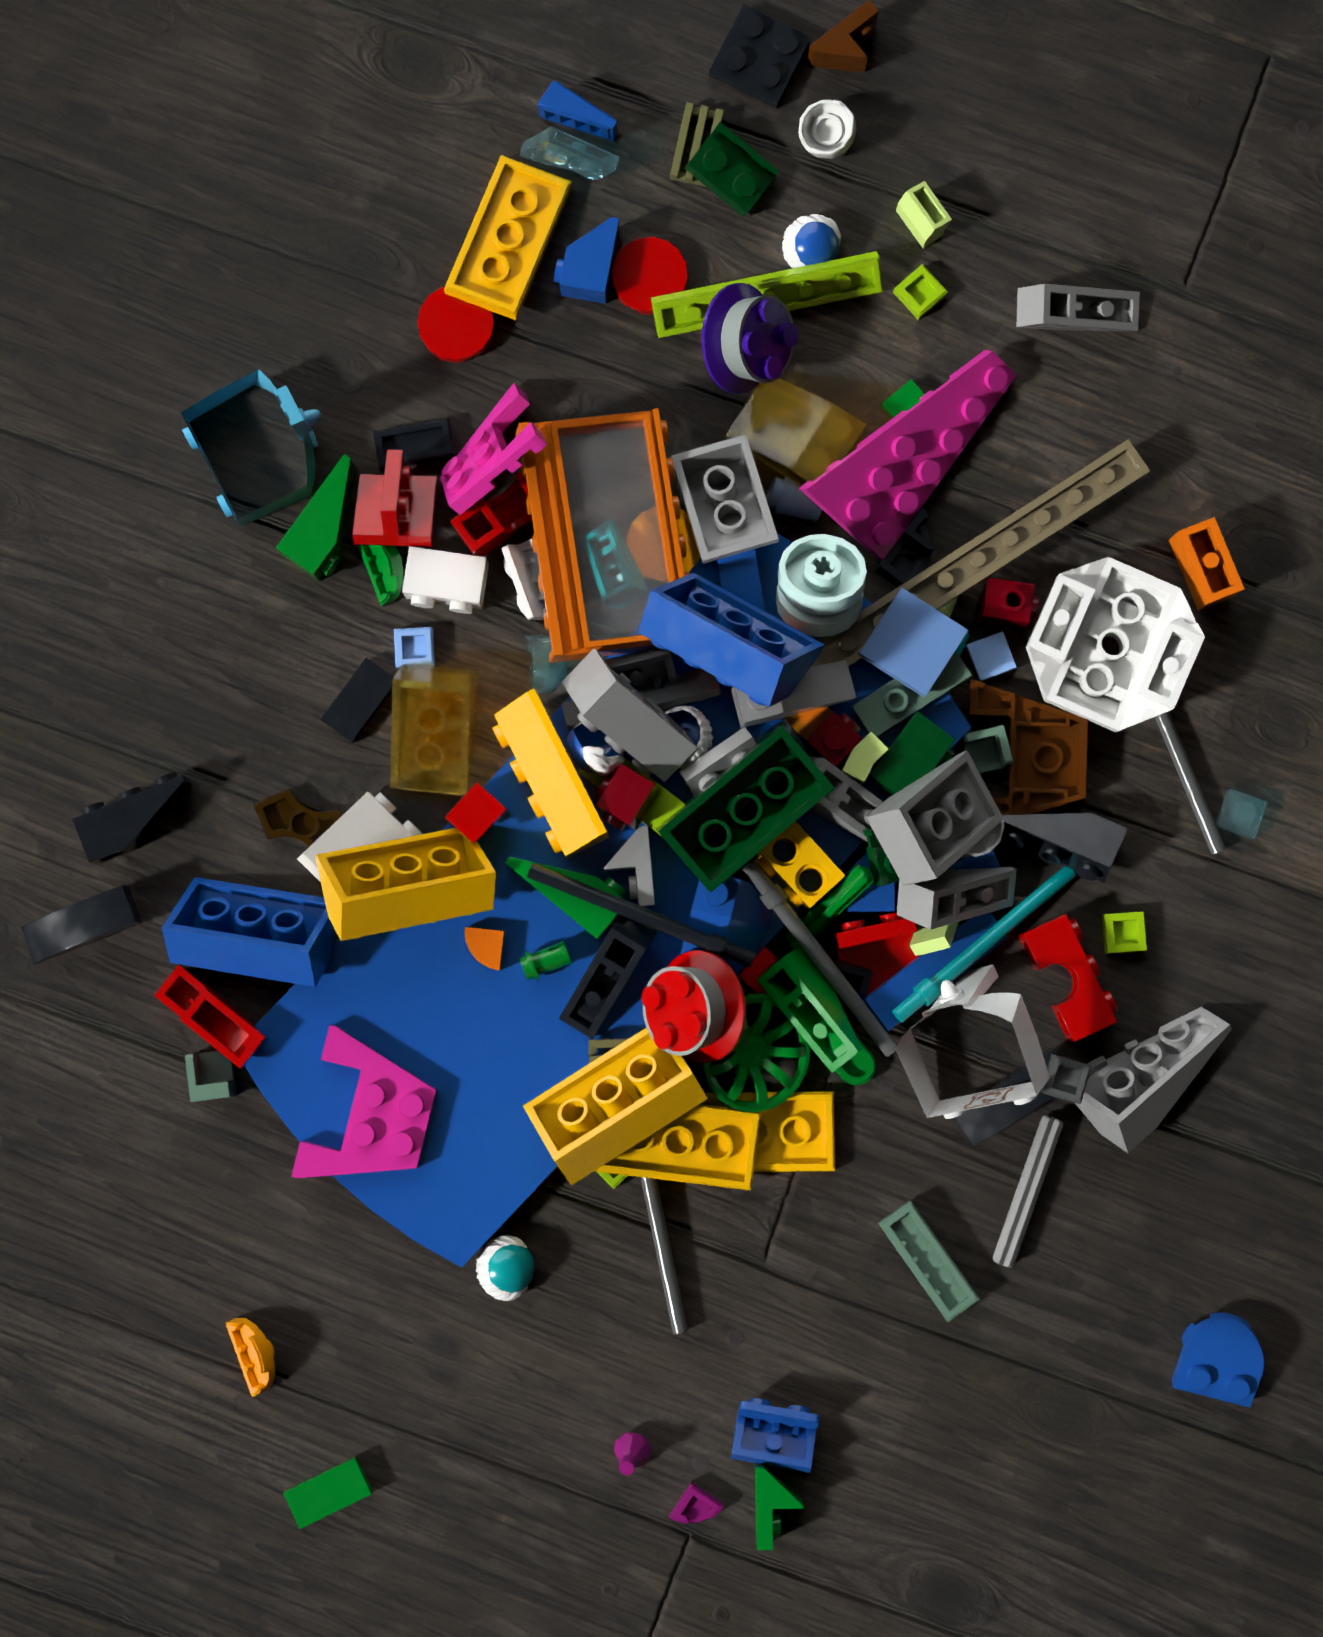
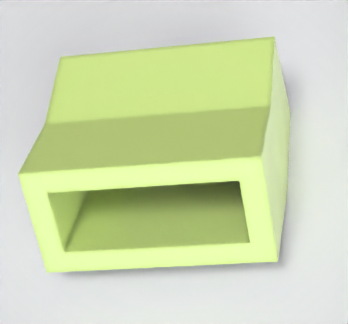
M925 181L907 190L896 208V212L923 249L943 236L945 228L952 221V218Z
M870 732L850 752L841 771L862 785L873 764L887 752L888 748Z

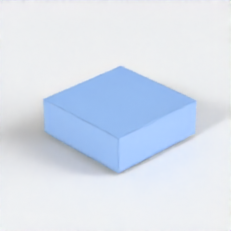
M433 627L394 629L396 669L436 667Z
M1003 631L965 646L977 680L980 682L1017 668Z

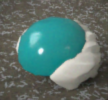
M502 1235L491 1239L486 1243L485 1247L481 1248L479 1256L476 1258L475 1271L478 1273L477 1279H479L480 1285H482L486 1293L497 1300L511 1301L520 1297L527 1290L534 1275L535 1265L533 1256L524 1242L515 1236Z

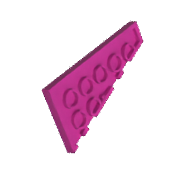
M982 351L951 374L946 383L935 391L927 392L919 398V403L908 411L900 412L857 444V449L841 461H834L826 467L827 471L814 481L809 480L799 489L875 558L884 560L1017 375L993 351Z

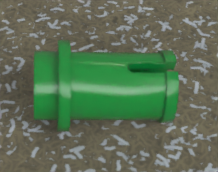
M563 940L531 954L529 950L525 951L526 956L519 958L527 980L535 978L538 981L540 980V975L572 964Z

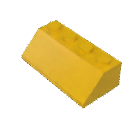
M535 689L526 692L494 714L498 725L492 727L502 749L510 746L516 760L510 762V765L520 784L528 781L534 795L528 797V801L538 819L543 816L546 817L552 830L545 834L555 854L563 851L568 859L609 838Z
M457 828L316 854V863L328 917L341 941L465 915H473L493 910L496 871L478 842H471Z
M647 1028L532 1099L523 1107L554 1162L572 1186L708 1098L683 1057L672 1055L658 1048Z

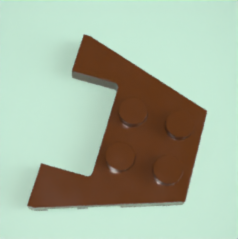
M970 680L969 716H997L1010 719L1009 747L1013 764L1009 765L1008 796L1006 798L992 797L1001 815L1034 814L1086 798L1088 720L1046 704L1015 695L1012 692L995 688L983 682Z

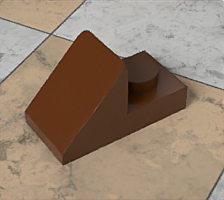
M870 0L866 1L809 46L807 61L812 67L865 72L868 57L858 44L867 41L876 31L879 10Z

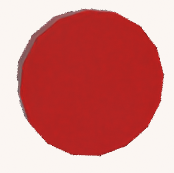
M656 237L637 238L626 244L615 257L611 270L613 290L620 302L627 308L629 307L637 311V313L644 315H653L652 297L684 291L688 281L686 262L679 249L667 240Z
M441 287L430 294L420 307L417 321L420 338L428 351L443 361L460 363L474 356H479L492 341L495 328L492 311L445 294V287Z

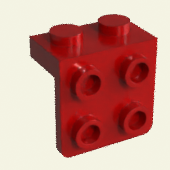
M897 912L881 915V924L866 927L864 919L841 924L843 932L833 934L839 959L873 971L866 996L918 957V955L915 956L909 946L913 934L917 932L916 923L898 916Z

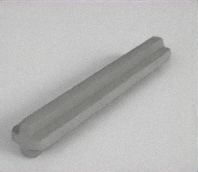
M1044 1115L1041 1118L993 1255V1261L999 1265L1012 1268L1015 1264L1063 1127V1122L1048 1115Z

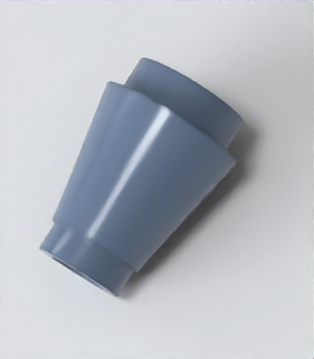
M775 477L766 496L768 506L772 508V513L810 519L816 522L822 509L799 489L801 487L799 484L788 477H785L784 480Z

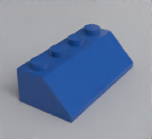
M691 573L652 589L638 633L649 638L656 647L672 651L682 657L686 664L707 671L716 676V680L721 684L735 687L749 695L750 700L768 707L788 698L824 647L823 643L696 573Z
M194 877L161 927L170 963L316 987L331 960L335 929L328 917L324 897Z

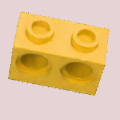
M796 821L757 853L760 857L756 862L769 878L777 875L786 885L783 890L787 894V898L797 908L802 904L807 909L811 908L845 877L843 872ZM778 841H788L791 843L795 851L793 859L788 862L778 861L772 853L773 845ZM814 870L819 874L821 885L817 891L808 892L801 887L799 877L803 871Z

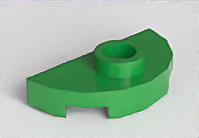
M358 545L381 607L392 605L399 597L403 586L404 569L400 553L396 546Z

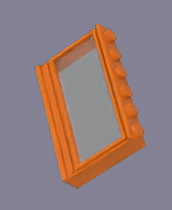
M655 408L651 411L533 423L542 431L547 445L537 454L530 449L523 455L521 459L523 461L521 472L523 477L526 476L527 512L528 515H532L534 528L532 546L534 553L538 554L540 567L538 586L540 592L543 591L546 607L544 626L545 630H549L552 647L548 655L549 663L584 659L593 648L603 656L634 653L656 647L649 638L638 633L650 591L690 574L689 572H684L682 558L686 557L687 553L685 537L683 534H678L676 520L680 519L681 511L678 496H672L670 482L674 481L675 472L672 458H666L664 444H668L669 441L666 420H660L659 408ZM529 422L519 423L515 436H517L529 424Z

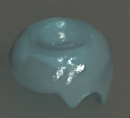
M526 635L529 644L525 646V650L532 655L529 675L532 688L535 689L537 694H550L565 679L568 661L549 662V653L552 650L550 636Z

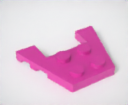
M515 383L507 390L458 455L450 459L442 470L440 479L448 505L459 515L495 488L496 484L492 480L501 472L508 469L513 473L523 465V461L519 458L531 449L537 454L547 445L542 431L530 422L507 446L502 433L530 405L526 393Z
M329 1025L321 1060L359 1069L361 1072L341 1150L301 1141L291 1177L307 1178L418 1168L437 1089L398 1064L374 1051L373 1048L352 1037L338 1026Z

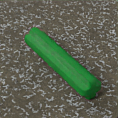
M856 865L801 918L814 937L873 883L874 876L870 869L865 865ZM788 930L785 934V939L792 949H796L801 945Z

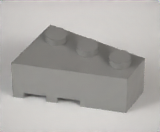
M593 648L562 681V684L580 711L577 718L591 732L595 733L599 729L606 734L605 741L617 753L622 755L627 751L633 756L632 763L644 775L649 777L654 773L665 782L697 749L696 745L687 732L650 698L647 700L630 685L631 681L623 673L618 675L610 669L603 659L604 656Z

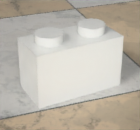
M409 546L402 593L406 599H411V605L434 608V603L450 605V611L471 614L473 608H483L489 569L488 560L486 557Z

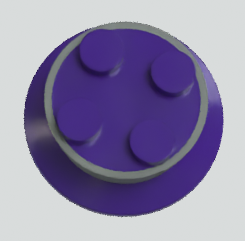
M733 283L721 289L712 299L706 311L702 330L694 332L702 342L703 358L711 378L721 389L735 394L749 392L761 382L770 383L780 378L790 364L794 345L798 340V329L793 324L791 314L786 305L775 296H763L758 289L746 283Z

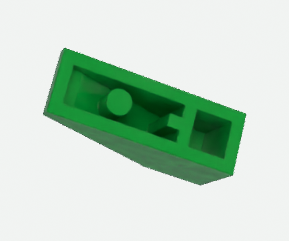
M345 454L276 546L281 555L318 581H320L324 574L326 576L331 575L341 560V557L338 555L342 551L356 468L351 458Z
M509 857L505 862L598 940L619 916V914L527 878L532 863H535L622 898L627 891L610 877L603 882L596 876L514 857Z
M801 946L785 955L757 979L831 1073L835 1072L862 1050L834 988Z

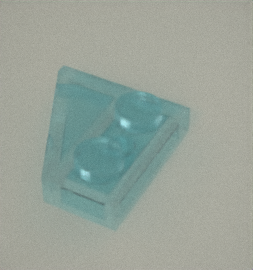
M552 126L524 141L519 155L525 159L574 171L583 177L594 180L615 172L619 156Z

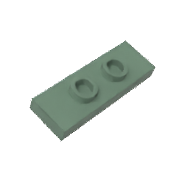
M955 650L925 698L896 679H893L854 704L851 709L868 734L872 732L878 737L970 678L972 674Z
M910 1200L878 1222L947 1322L980 1300Z

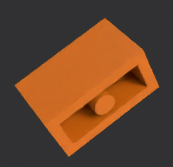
M1215 517L1182 529L1169 539L1171 548L1198 611L1233 598L1245 589Z

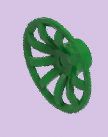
M762 993L745 995L746 1005L761 1003V1009L756 1022L751 1027L748 1026L746 1018L743 1034L734 1050L724 1057L725 1059L720 1063L711 1065V1062L701 1063L705 1080L711 1091L720 1101L744 1112L765 1111L782 1104L800 1086L810 1061V1046L798 1031L800 1047L772 1045V1041L787 1034L794 1026L787 1018L777 1027L765 1032L763 1031L770 1019L772 1006L780 1008L768 994ZM771 1056L799 1058L792 1078L770 1061ZM734 1067L735 1079L731 1089L726 1093L718 1084L715 1076L725 1073ZM762 1070L771 1074L784 1086L780 1092L770 1098L767 1096V1088L760 1072ZM747 1074L753 1081L756 1090V1102H746L737 1099L744 1088Z

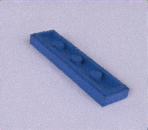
M990 912L964 920L957 926L950 948L916 957L862 999L883 1028L889 1032L900 1023L893 1015L892 1010L914 993V986L924 978L930 979L996 924V919ZM1006 935L1004 938H1002L998 943H996L992 948H990L985 954H983L979 959H977L961 974L967 971L970 967L976 964L979 960H981L984 956L990 953L993 949H995L1009 937Z

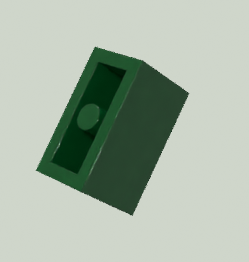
M917 711L868 775L867 779L892 796L928 774L934 768L950 760L955 753L950 749L955 739Z

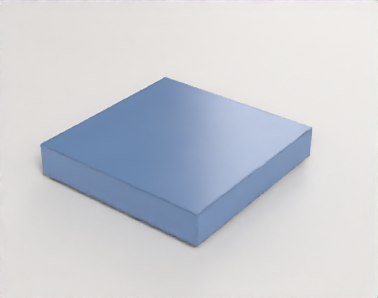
M901 588L858 656L925 698L968 630L904 588Z

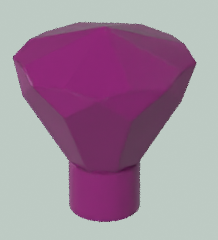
M626 1432L615 1440L614 1453L619 1462V1471L623 1475H631L635 1468L644 1466L651 1459V1444L643 1435Z

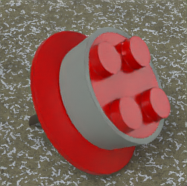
M695 950L677 956L666 968L659 970L652 976L642 992L643 1017L646 1028L656 1046L665 1052L684 1056L699 1063H710L729 1055L739 1043L746 1022L744 992L733 969L714 953Z

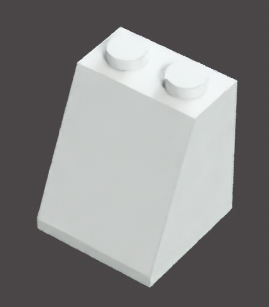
M367 792L304 851L297 860L320 881L316 854L421 835L423 833L409 820L402 824L392 814L397 808L381 792L375 797L370 792Z

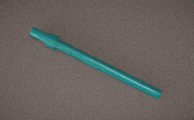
M1063 866L930 979L924 978L914 986V993L892 1010L895 1018L903 1023L923 1005L929 1006L939 998L943 981H953L1075 878L1076 874L1073 869Z

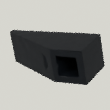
M176 772L169 773L155 779V786L141 791L140 787L131 788L119 793V800L105 806L102 801L82 808L83 815L72 820L88 862L99 865L134 851L191 786L190 778L183 775L177 776Z
M1093 813L1002 815L1004 831L1001 839L1010 847L1016 849L1024 848L1038 854L1047 863L1053 865L1061 864L1075 870L1077 875L1086 880H1098L1104 883L1128 828Z

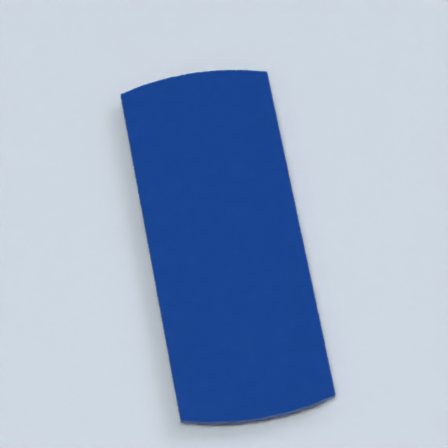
M777 534L779 542L756 548L766 613L784 622L778 613L776 604L778 568L783 551L793 542ZM701 559L689 571L690 574L696 573L721 587L717 560L703 564ZM864 596L861 611L872 604ZM640 624L627 637L642 635L638 633ZM810 636V637L814 638L815 640H817V639L820 638V637ZM671 651L676 675L701 669L686 664L682 657ZM626 654L611 655V656H608L606 659H610V658H614V657H618V656H622V655H626ZM863 658L848 668L856 699L827 706L839 717L843 713L846 714L860 727L857 734L862 737L861 741L868 733L851 707L894 679ZM720 682V695L703 701L677 705L693 706L710 721V726L712 727L711 734L714 738L712 739V747L709 750L741 730L731 693L732 687L723 685ZM946 692L918 711L955 739L950 749L971 728L949 692ZM571 696L565 702L571 701ZM561 705L552 714L550 720L567 752V736L570 732L567 730ZM914 714L877 738L889 749ZM781 718L760 725L745 727L757 744L774 728L783 725L809 757H815L803 746L805 740ZM625 751L623 757L632 763L631 760L634 757ZM849 754L837 766L839 770L842 769ZM513 755L483 787L509 811L499 823L495 822L477 841L496 871L493 910L402 928L396 931L368 935L357 939L341 941L338 938L333 943L331 960L316 987L294 984L255 1025L267 1038L245 1064L260 1092L300 1142L305 1141L338 1150L342 1148L361 1070L321 1060L329 1025L338 1026L352 1037L373 1048L374 1051L436 1088L437 1094L418 1168L332 1176L370 1210L415 1242L461 1268L557 1167L523 1105L589 1064L588 1039L591 1038L563 1022L559 1017L610 929L619 918L618 916L598 940L505 862L509 857H514L596 876L603 882L610 877L627 891L622 897L623 899L639 905L638 899L630 900L628 876H636V869L604 871V867L633 835L635 830L625 825L621 831L602 819L605 812L596 806L599 798L596 797L599 788L577 772L580 768L573 762L572 764L609 838L568 859L563 851L555 854L545 834L552 829L545 816L538 819L528 801V797L534 795L528 781L519 783L510 765V762L516 760L515 755ZM879 759L876 763L873 764V766H872V768H871L869 774H870L871 771L874 769V767L877 765V763L880 761V759ZM678 768L665 782L654 773L649 776L684 804L693 798L692 793L679 773L682 769ZM867 778L861 785L883 802L891 797ZM810 810L796 820L838 868L864 842ZM449 822L442 830L456 827ZM641 822L639 826H646V825ZM648 828L655 906L644 908L688 925L699 879L669 844ZM778 841L772 848L773 856L780 862H788L794 857V847L788 841ZM756 854L730 877L752 883L743 871V868L750 862L757 860L760 856ZM805 870L800 874L799 883L804 890L814 892L819 889L821 878L816 871ZM777 875L769 878L773 884L778 883L782 889L786 887ZM787 897L785 898L795 913L803 906L802 904L797 908ZM774 910L769 928L754 951L756 955L785 925ZM465 927L505 931L501 971L488 968L474 958L466 944ZM661 931L656 933L593 1039L630 1038L646 1028L643 1017L642 992L655 973L666 968L673 959L680 955L683 940ZM563 940L572 964L540 975V980L538 981L535 978L527 980L519 958L526 956L525 951L529 950L531 954ZM597 1048V1055H604L613 1048Z

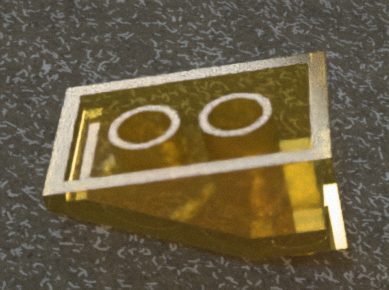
M778 378L770 383L760 382L726 433L725 438L731 439L746 434L754 457L802 486L809 480L814 481L827 471L826 468L834 461H841L849 455L863 436L866 424L835 404Z
M402 664L393 677L390 789L465 796L469 791L477 716L479 671Z

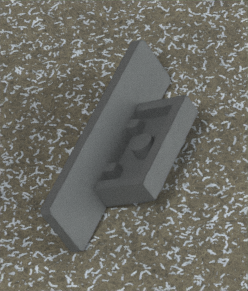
M654 647L605 660L610 669L618 675L623 673L631 681L630 685L647 700L650 698L662 710L694 701H703L721 694L716 676L703 669L676 675L670 650ZM573 700L562 703L564 718L569 732L580 723V720L577 718L580 711Z

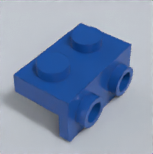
M751 1398L748 1402L741 1401L737 1412L731 1459L809 1473L812 1466L815 1435L820 1415L813 1414L809 1408L798 1405L788 1406L787 1409L772 1406L770 1401L760 1398Z

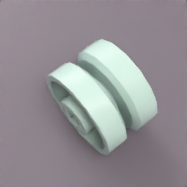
M818 534L800 538L783 551L778 568L776 604L778 613L786 624L806 635L824 637L834 636L846 631L858 620L863 603V589L867 570L865 559L856 546L840 537Z

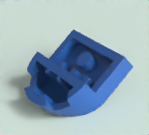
M1212 1313L1209 1319L1201 1321L1196 1325L1191 1323L1181 1337L1183 1347L1171 1379L1173 1388L1250 1408L1264 1370V1357L1261 1345L1250 1324L1241 1317L1229 1313Z

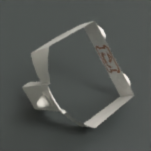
M994 965L967 970L953 982L949 980L943 981L941 984V996L929 1010L922 1012L923 1018L910 1027L895 1047L927 1118L943 1115L945 1119H951L962 1115L966 1110L1014 1101L1015 1105L1026 1104L1037 1097L1050 1079L1037 1034L1021 994L990 993L984 995L999 977ZM955 1005H962L964 1009L983 1011L999 1016L1012 1023L1032 1082L939 1100L911 1029L932 1015L936 1010Z

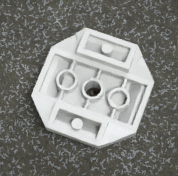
M1106 557L1060 573L1056 577L1028 641L1026 650L1045 702L1085 718L1113 732H1119L1175 708L1205 636L1199 624L1196 623L1181 588L1113 558ZM1103 637H1112L1118 642L1120 648L1118 655H1110L1104 651L1102 647Z

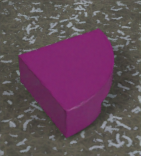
M691 1481L670 1512L669 1518L683 1524L702 1522L715 1517L723 1509L724 1503Z

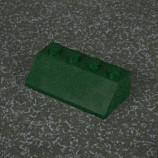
M783 725L777 726L657 827L656 830L711 893L835 787Z

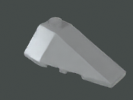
M1200 1007L1161 1026L1158 1034L1140 1043L1135 1039L1124 1045V1051L1108 1059H1105L1102 1055L1088 1063L1092 1067L1081 1104H1075L1102 1136L1129 1153L1158 1127L1232 1030L1231 1025L1203 1007Z

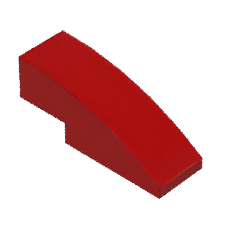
M178 965L154 994L158 1000L181 1017L180 1020L240 1069L244 1067L267 1038L241 1012L187 966Z

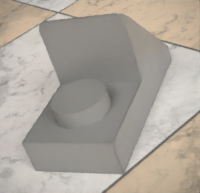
M648 825L639 826L604 867V871L636 869V876H628L630 900L638 899L639 906L642 907L655 906Z

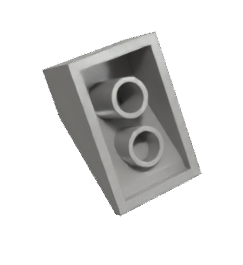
M746 434L671 456L677 485L703 564L779 542Z
M964 751L889 797L866 816V819L902 885L905 886L937 879L1000 823L1003 817L968 751Z

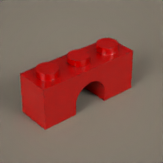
M522 472L515 475L514 483L503 493L489 501H484L482 498L464 513L451 520L454 530L472 555L485 556L533 522L532 515H528L527 512L528 488L526 476L523 477ZM565 480L567 495L569 497L571 496L570 486Z
M1066 914L1059 915L1018 934L1034 970H1041L1049 965L1059 964L1065 967L1071 974L1073 986L1070 994L1064 1000L1051 1005L1067 1041H1078L1117 1022L1113 1014L1118 1011L1117 1005L1108 990L1103 992L1096 978L1101 976L1099 967L1091 954L1085 955L1080 944L1084 937L1074 918L1069 920Z

